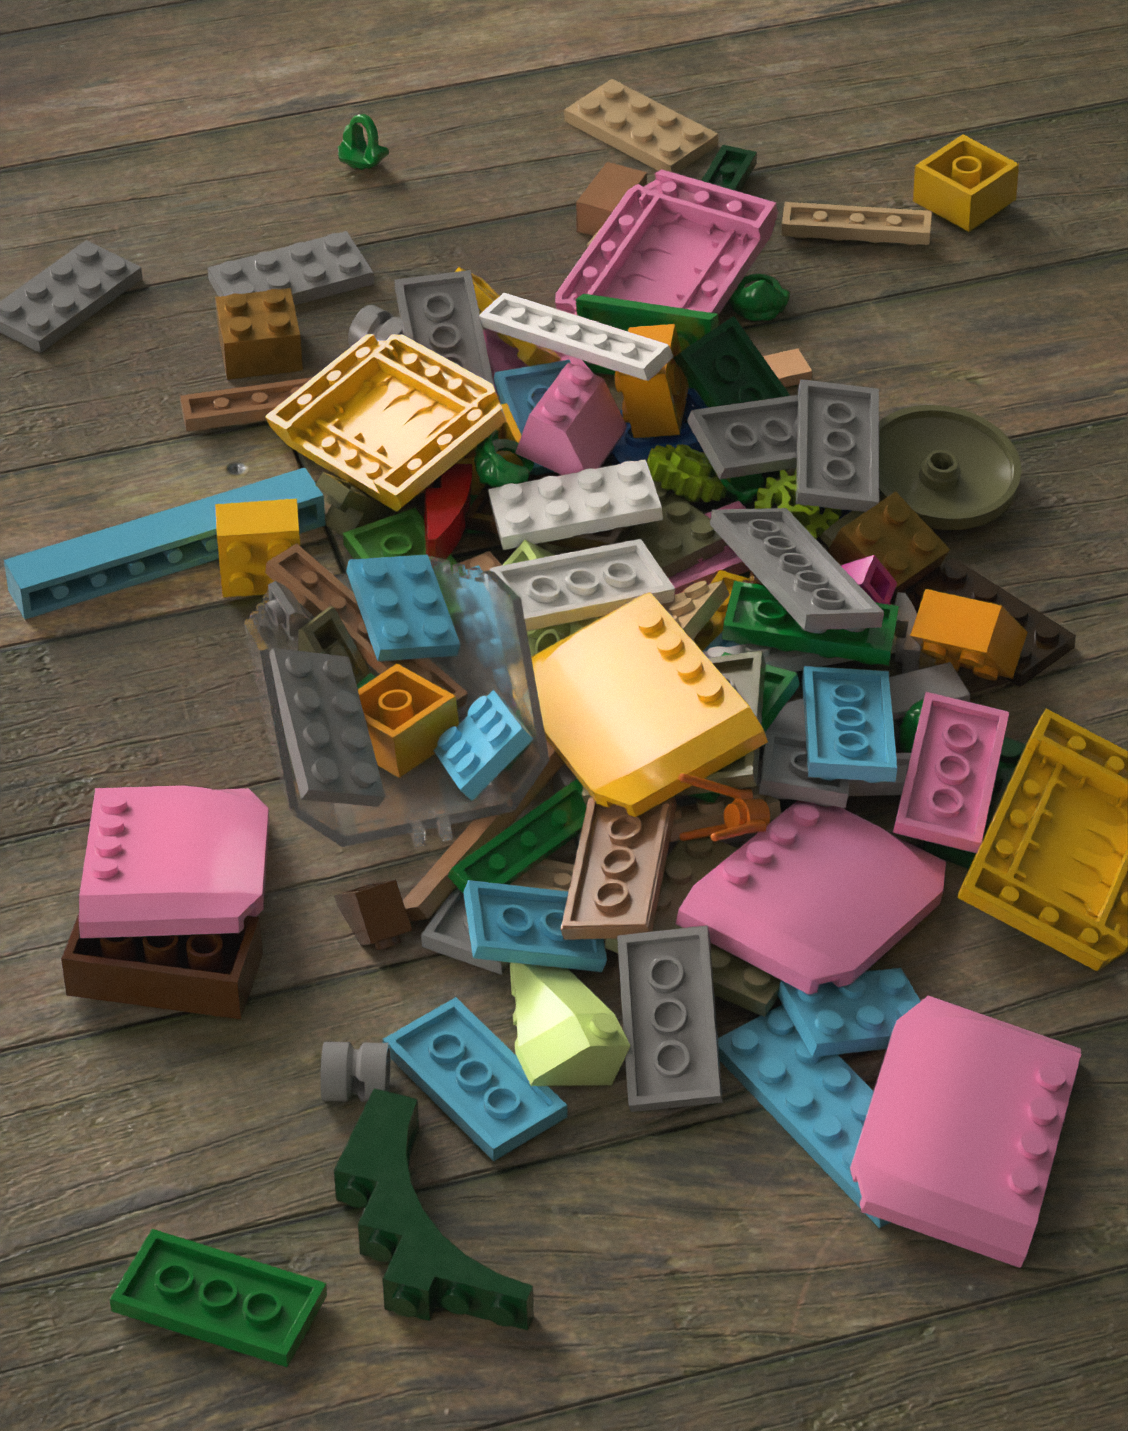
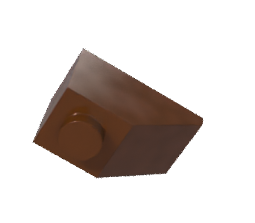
M396 879L373 882L334 895L338 908L360 945L374 944L376 950H381L401 943L400 934L412 931Z

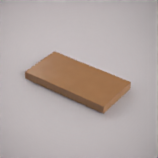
M675 796L638 817L628 815L626 808L613 804L608 808L597 804L592 797L588 798L560 929L564 940L615 939L618 935L653 931L677 807Z

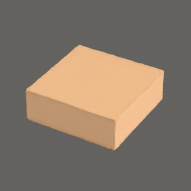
M798 348L763 356L785 388L799 385L800 379L812 380V370Z

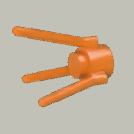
M685 773L679 775L678 778L681 782L735 798L724 810L725 824L682 832L679 834L681 841L710 837L712 841H719L744 834L766 831L770 823L769 807L763 799L753 798V792L750 788L737 789Z

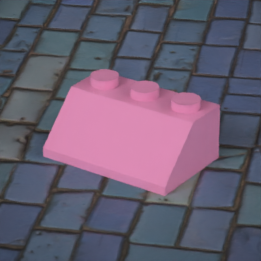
M568 362L529 414L515 453L561 475L581 472L590 468H601L627 428L605 380L593 374L586 367L575 366Z

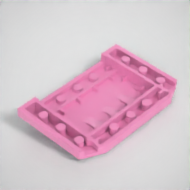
M661 169L655 173L656 180L644 187L637 184L627 190L556 292V309L577 315L576 298L582 294H590L719 315L770 239L778 215L776 202Z
M192 786L95 788L79 894L80 938L240 933L244 929V918L247 916L256 917L264 909L269 808L249 788L214 790Z
M797 800L769 823L766 831L758 832L692 887L678 910L676 924L682 928L707 925L710 932V943L809 995L817 993L819 984L832 982L837 987L852 984L939 906L944 890L946 861L841 807H824L815 803Z
M931 996L924 998L895 1023L852 1160L850 1171L853 1182H858L862 1198L859 1204L861 1211L1021 1268L1037 1225L1079 1065L1081 1049Z

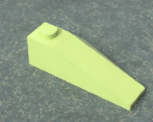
M510 962L511 993L515 997L516 1009L513 1013V1025H517L518 1034L515 1041V1054L530 1085H612L631 1046L615 1014L568 968Z

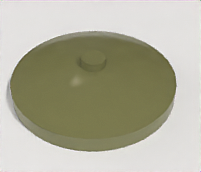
M919 405L895 411L879 421V502L897 492L930 528L942 530H961L984 525L1002 515L1013 503L1021 479L1020 458L1010 439L988 420L955 407Z

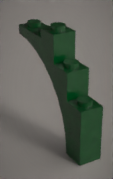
M374 1088L334 1168L336 1201L347 1203L356 1208H365L358 1222L360 1254L369 1256L376 1261L390 1262L383 1277L384 1309L393 1311L403 1317H416L430 1321L436 1307H440L454 1314H466L492 1321L500 1326H512L528 1331L534 1317L533 1285L498 1274L468 1257L441 1234L419 1202L409 1174L410 1156L419 1132L418 1099Z

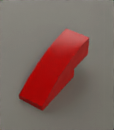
M454 464L440 476L439 488H426L425 547L426 555L428 554L434 571L449 557L465 531L464 515L470 508L472 464Z

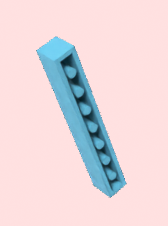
M304 467L5 559L4 565L8 591L24 620L219 559L215 504L297 499L300 534L326 526L324 495L315 486L316 483Z

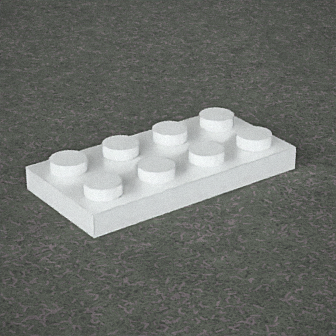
M646 459L626 461L618 465L597 469L590 468L581 472L560 476H547L539 480L518 484L511 483L502 487L488 489L489 502L503 550L517 548L524 540L538 544L587 533L591 534L619 527L663 520L662 506Z
M641 539L490 568L488 579L521 632L604 616L648 592H651L660 604L673 602L675 587Z

